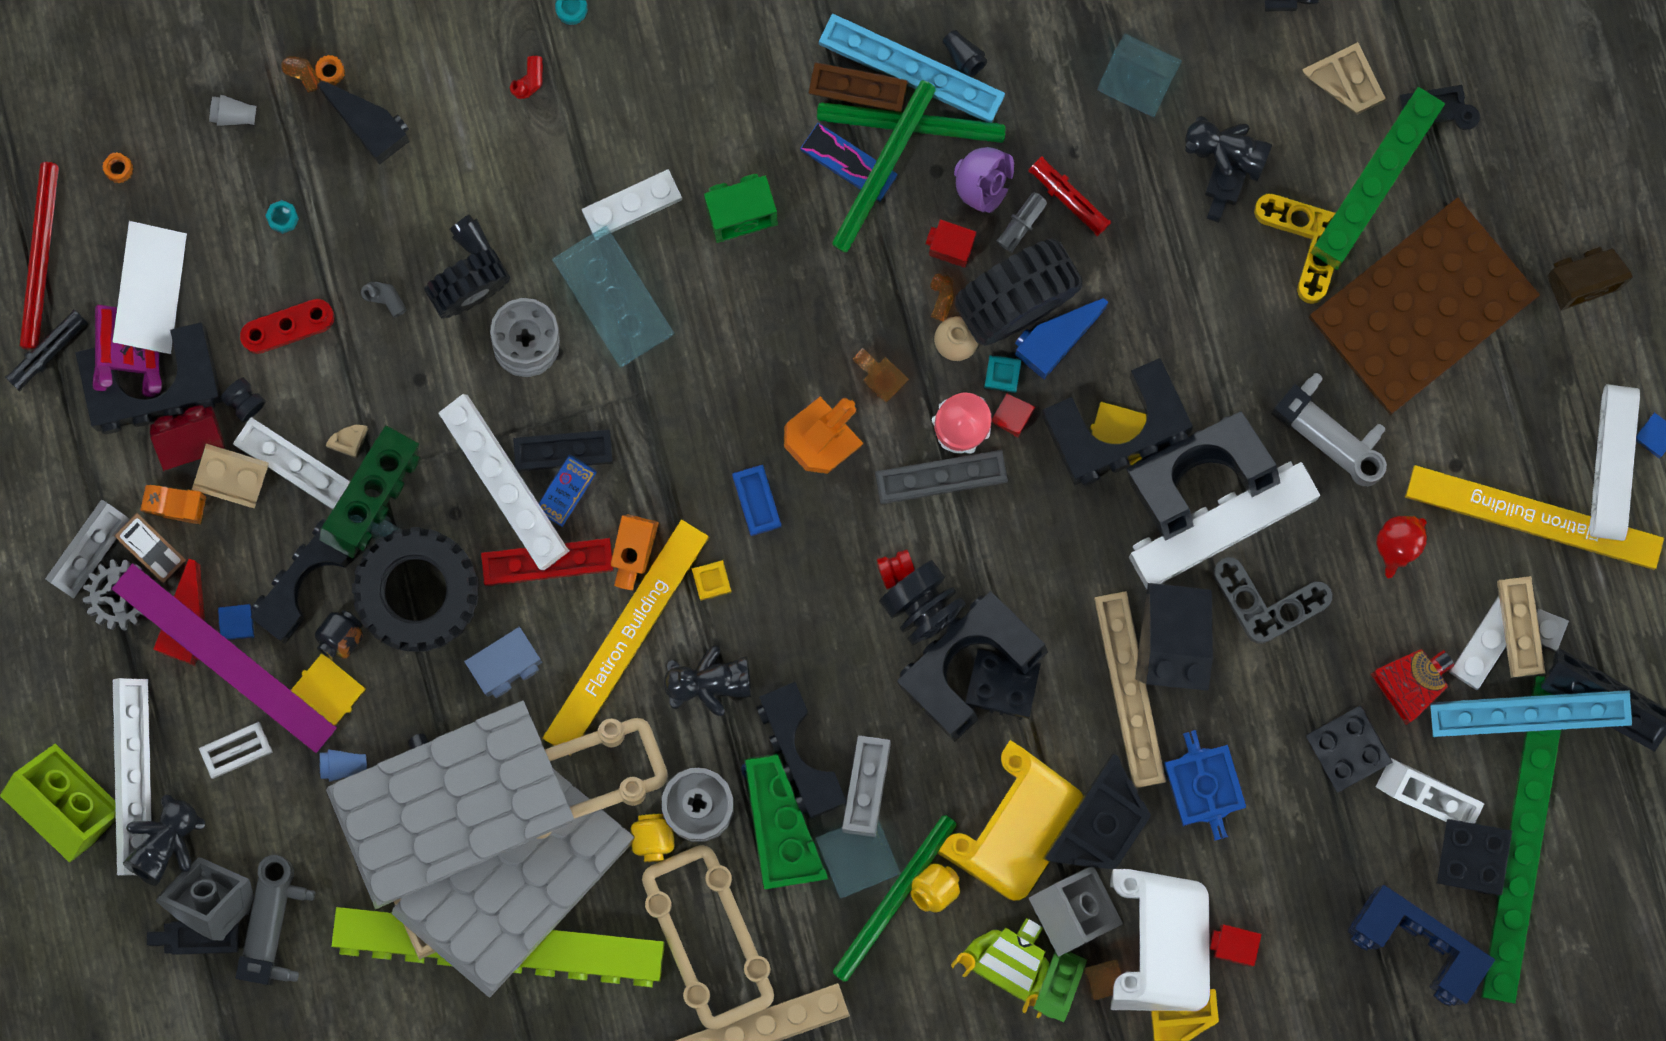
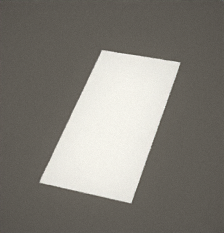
M129 221L113 336L114 343L171 354L172 337L170 330L174 329L186 233Z

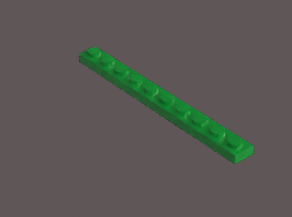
M1536 676L1534 678L1532 696L1553 695L1541 688V683L1545 677ZM1561 730L1525 732L1509 830H1512L1503 892L1497 898L1488 955L1494 958L1495 961L1484 977L1481 998L1511 1004L1516 1003Z

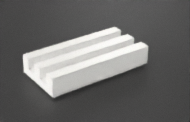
M260 722L199 748L212 779L273 753ZM256 732L257 738L210 758L209 752ZM259 744L262 745V748L219 768L215 769L214 764Z

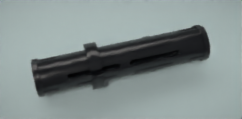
M73 309L32 352L27 351L24 354L26 358L5 378L20 392L39 371L43 373L47 369L45 365L85 325L87 326L88 322Z

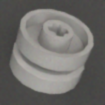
M689 768L677 773L667 783L662 795V812L667 824L679 837L691 842H706L719 837L729 827L734 815V798L728 783L718 773L706 768ZM696 800H702L705 804V808H700V812L694 811L692 807L693 802Z

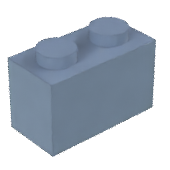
M520 626L464 661L487 697L494 695L495 698L508 692L512 688L510 683L519 677L522 680H526L539 671L537 666L543 663Z

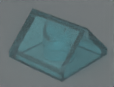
M1125 33L1110 59L1097 91L1155 117L1182 60Z

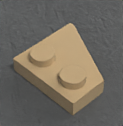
M1358 42L1302 69L1307 78L1357 115L1386 101Z

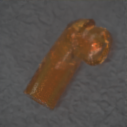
M938 273L934 275L930 285L932 290L939 291L931 317L944 322L954 301L953 280L948 275L944 277Z

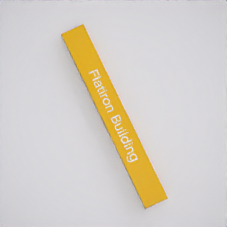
M1416 465L1413 466L1405 498L1655 570L1664 542L1663 537L1629 527L1624 541L1591 537V516Z
M681 519L542 739L556 746L584 736L706 544L709 536Z

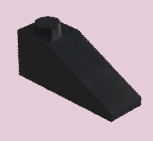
M323 80L317 84L323 95L379 165L410 142L405 133L409 128L398 114L392 117L386 109Z

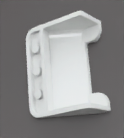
M1113 869L1110 887H1114L1115 891L1124 898H1139L1140 972H1126L1116 979L1113 987L1111 1010H1201L1206 1006L1210 997L1209 894L1206 887L1200 882L1132 869Z

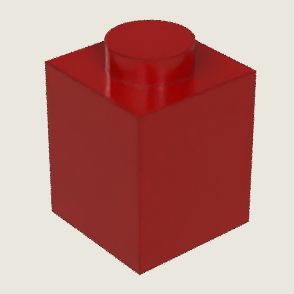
M940 219L937 228L931 226L925 245L931 246L929 256L965 268L977 232Z
M1223 924L1220 926L1219 931L1213 930L1209 949L1214 950L1213 958L1253 967L1262 934Z

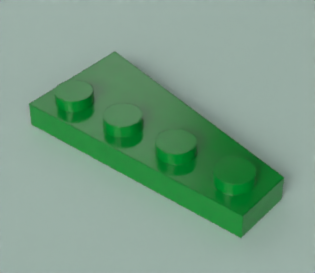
M773 754L744 759L763 889L828 879L778 755Z

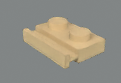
M206 444L192 490L255 508L269 462Z

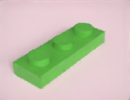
M1055 951L1033 1009L1042 1012L1043 1015L1049 1018H1055L1064 1022L1070 1010L1087 959L1071 952L1058 957Z

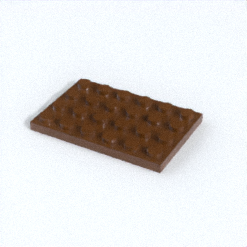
M1457 197L1310 314L1309 318L1391 416L1531 304L1540 294Z

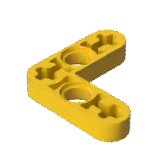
M1275 194L1263 195L1257 201L1254 209L1255 217L1260 223L1312 239L1297 292L1302 301L1314 304L1321 301L1328 290L1334 268L1329 264L1327 266L1316 265L1311 251L1317 243V239L1320 238L1326 229L1322 225H1327L1335 213ZM1268 202H1272L1274 204L1273 209L1283 212L1284 206L1290 207L1285 216V223L1279 221L1282 217L1281 214L1272 213L1270 217L1265 216V210L1261 206H1266ZM1295 211L1305 212L1308 215L1309 223L1304 227L1295 226L1291 220L1292 213ZM1313 272L1327 274L1326 278L1322 275L1318 278L1316 287L1321 289V292L1316 291L1313 296L1309 295L1308 288L1304 287V284H1310L1314 275Z

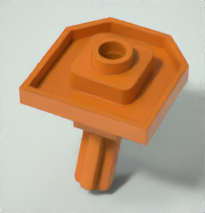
M820 396L784 426V447L805 471L828 474L863 445V442L845 424L857 410L855 402L843 398L832 409Z

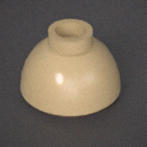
M959 316L945 319L936 329L934 336L938 352L943 357L952 361H961L969 358L974 354L979 344L975 341L962 317Z

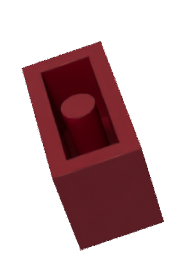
M194 406L188 409L185 414L176 417L163 416L150 425V438L163 471L201 459L206 444L225 449L224 437L212 406L206 408Z

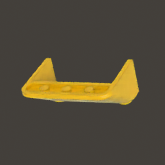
M1010 740L1002 752L1001 763L1003 768L1017 779L977 841L962 833L953 834L945 840L938 854L1007 899L1017 901L1025 898L1030 893L1049 861L1043 859L1044 855L1084 796L1078 788L1024 748Z

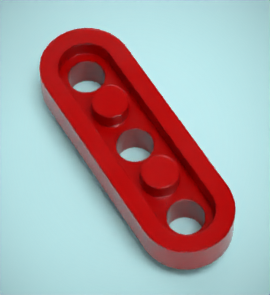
M313 299L246 323L241 329L240 340L249 352L261 354L327 331L334 323V311L326 301ZM315 310H321L323 313L322 317L318 320H314L311 317ZM285 320L292 322V327L289 330L281 329V324ZM254 331H260L262 334L261 338L257 341L251 340V334Z

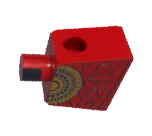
M1420 649L1378 668L1370 675L1405 725L1416 719L1448 687L1441 675L1455 665L1444 650L1429 659L1425 652Z

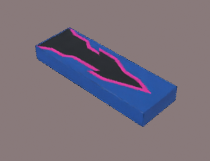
M820 123L816 124L800 148L801 152L860 190L877 161ZM892 171L876 199L877 201L881 202L898 177L896 172Z

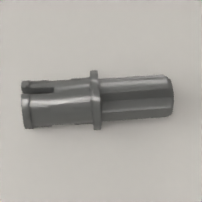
M1033 192L1018 213L1011 215V222L996 240L999 245L1001 244L1002 248L1013 253L1027 231L1033 230L1031 225L1047 205L1045 198Z

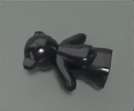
M1202 116L1196 118V121L1190 125L1185 137V151L1187 153H1195L1201 158L1214 154V159L1224 176H1232L1233 169H1242L1249 173L1250 178L1256 182L1264 168L1272 144L1244 136L1250 130L1247 124H1238L1220 132L1213 123Z
M712 646L705 653L696 670L680 666L676 661H669L667 664L668 671L664 678V687L667 696L670 698L671 708L678 709L683 702L698 696L714 715L722 716L725 713L724 707L714 695L741 698L751 697L750 670L747 656L740 657L738 660L727 664H714L720 656V648Z
M167 794L160 800L163 806L160 822L134 821L126 826L127 832L131 834H148L150 836L133 850L124 860L123 865L144 882L153 886H157L162 879L172 853L175 854L179 868L183 872H188L191 869V860L182 837L193 829L201 830L205 827L204 819L198 817L195 809L189 803L183 800H175L171 795Z

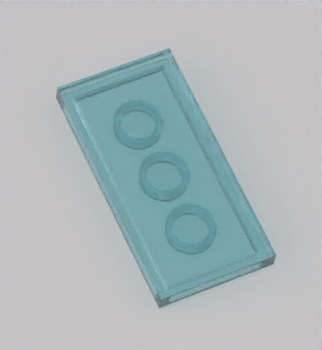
M607 225L552 259L620 368L675 335Z

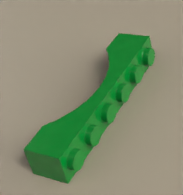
M1417 87L1320 236L1311 254L1336 270L1339 269L1401 171L1445 105L1444 102L1422 88Z

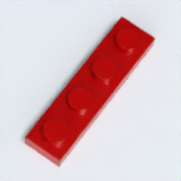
M605 538L564 543L569 552L545 570L538 568L526 548L481 553L484 585L493 586L614 572V567L611 566V539Z

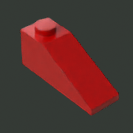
M188 559L174 597L205 621L200 564L195 560ZM160 630L153 650L195 666L199 659L163 630Z

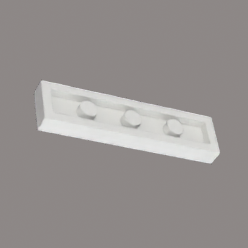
M252 417L233 443L234 446L251 457L269 462L268 468L332 510L350 481Z

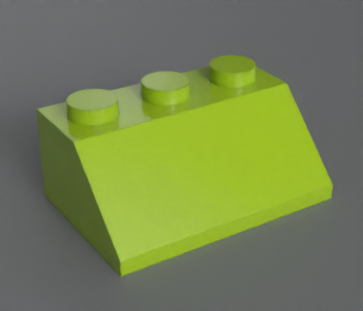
M53 744L13 773L0 794V797L69 863L90 848L116 821L115 800L56 744Z

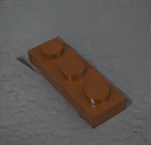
M815 62L808 94L903 113L909 81Z

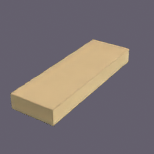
M1530 576L1499 580L1497 585L1511 678L1544 674L1545 667L1532 578Z

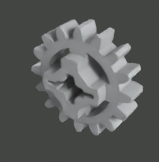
M114 559L110 560V568L108 569L101 564L98 565L100 574L96 576L90 573L88 576L93 581L92 585L83 586V589L90 592V596L83 598L85 604H92V607L87 610L88 615L94 616L98 614L95 622L99 625L104 624L107 620V627L110 630H114L117 623H119L122 630H127L129 621L138 626L140 623L137 617L140 614L143 615L135 608L130 611L131 605L122 597H120V602L111 598L112 595L117 594L111 588L130 567V562L127 560L122 562L121 567L118 566ZM108 578V583L103 590H99L102 583ZM100 605H111L115 616L105 613Z

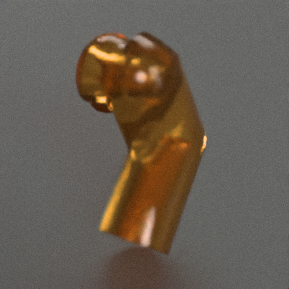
M289 56L282 61L281 68L284 74L301 79L308 93L319 89L317 84L320 81L307 59Z

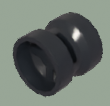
M244 377L232 383L220 398L227 406L236 409L235 415L243 423L254 417L266 403V400L259 393L252 394L251 384Z

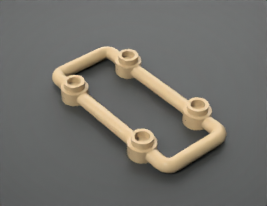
M612 718L606 719L599 725L596 732L545 749L549 761H553L601 743L607 747H616L623 742L626 734L639 731L655 776L643 781L637 777H628L623 780L618 790L570 806L574 819L620 802L631 806L638 805L644 801L646 793L663 787L667 782V769L651 726L647 721L641 718H633L624 722H619L617 719ZM549 832V833H547V834H545V835H542V836L538 837L537 839L546 838L547 836H549V835L551 834V832Z
M699 845L648 867L642 876L643 886L648 896L645 901V908L652 917L658 919L686 986L683 993L684 1001L689 1007L696 1009L701 1023L708 1029L716 1030L769 1007L774 999V991L768 979L771 971L770 964L767 959L759 956L730 889L732 875L726 867L719 864L714 851L708 846ZM700 858L704 859L708 869L705 877L706 883L712 891L718 892L746 958L744 973L750 981L757 984L761 993V997L715 1017L712 1016L708 1006L710 1000L709 989L705 984L698 982L669 914L672 908L671 899L666 893L659 890L655 881L656 877Z

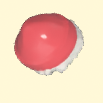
M959 393L944 400L939 404L936 416L932 417L938 442L942 448L953 453H974L976 447L984 439L990 437L992 422L990 409L985 400L975 394Z

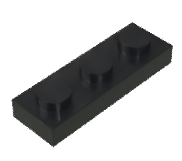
M610 430L513 438L515 468L518 472L561 468L569 454L588 466L613 464Z

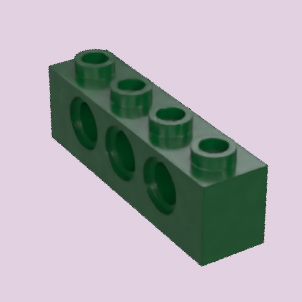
M385 425L323 524L319 540L351 558L355 557L359 549L365 551L373 537V534L370 533L375 523L380 526L389 511L386 505L390 498L396 500L405 485L402 479L406 472L412 474L421 458L417 456L419 443ZM391 464L396 470L391 472L385 471L381 468V465ZM374 489L380 495L378 497H370L364 491ZM351 515H359L364 519V521L361 523H354L348 517Z

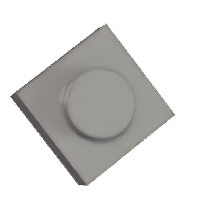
M1537 609L1541 647L1556 652L1569 621Z

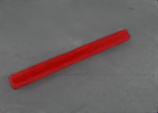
M42 162L40 164L20 337V347L26 350H34L39 345L59 171L58 165L53 162Z

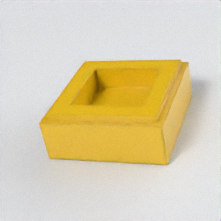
M723 560L692 568L700 601L732 593Z

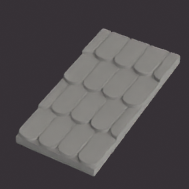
M524 700L437 737L433 741L382 761L376 766L342 779L326 789L375 909L572 823L574 820V816L554 774L555 772L542 746Z
M554 770V774L558 779L569 807L590 800ZM601 809L575 818L572 823L552 831L546 838L533 839L401 898L391 914L490 998L628 849L635 837Z

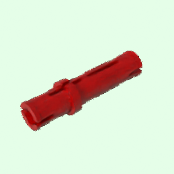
M1043 156L1030 167L1028 171L1049 189L1047 193L1051 197L1055 195L1097 237L1111 224L1110 220L1068 182L1069 177L1065 174L1062 176Z

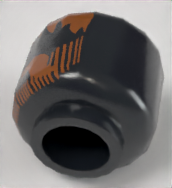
M342 610L341 613L331 612L315 632V638L319 643L317 649L331 660L335 656L342 659L348 658L363 639L362 623L345 610Z

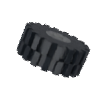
M487 249L486 251H479L476 255L472 254L464 260L461 259L452 267L449 266L443 273L437 274L434 277L435 279L430 280L424 289L438 315L444 319L445 317L450 318L454 314L455 316L459 315L464 310L468 311L476 304L479 305L484 302L486 298L492 297L496 291H500L504 288V285L508 284L510 276L495 250Z

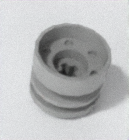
M528 298L509 301L498 309L492 319L490 335L495 358L502 368L515 376L522 377L539 375L550 368L558 356L560 346L559 329L555 315L551 310L536 299ZM525 336L529 337L530 340L528 347H523L522 344L523 337Z

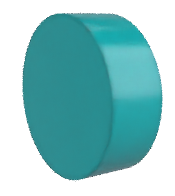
M556 0L555 3L556 14L565 24H578L587 15L586 0Z

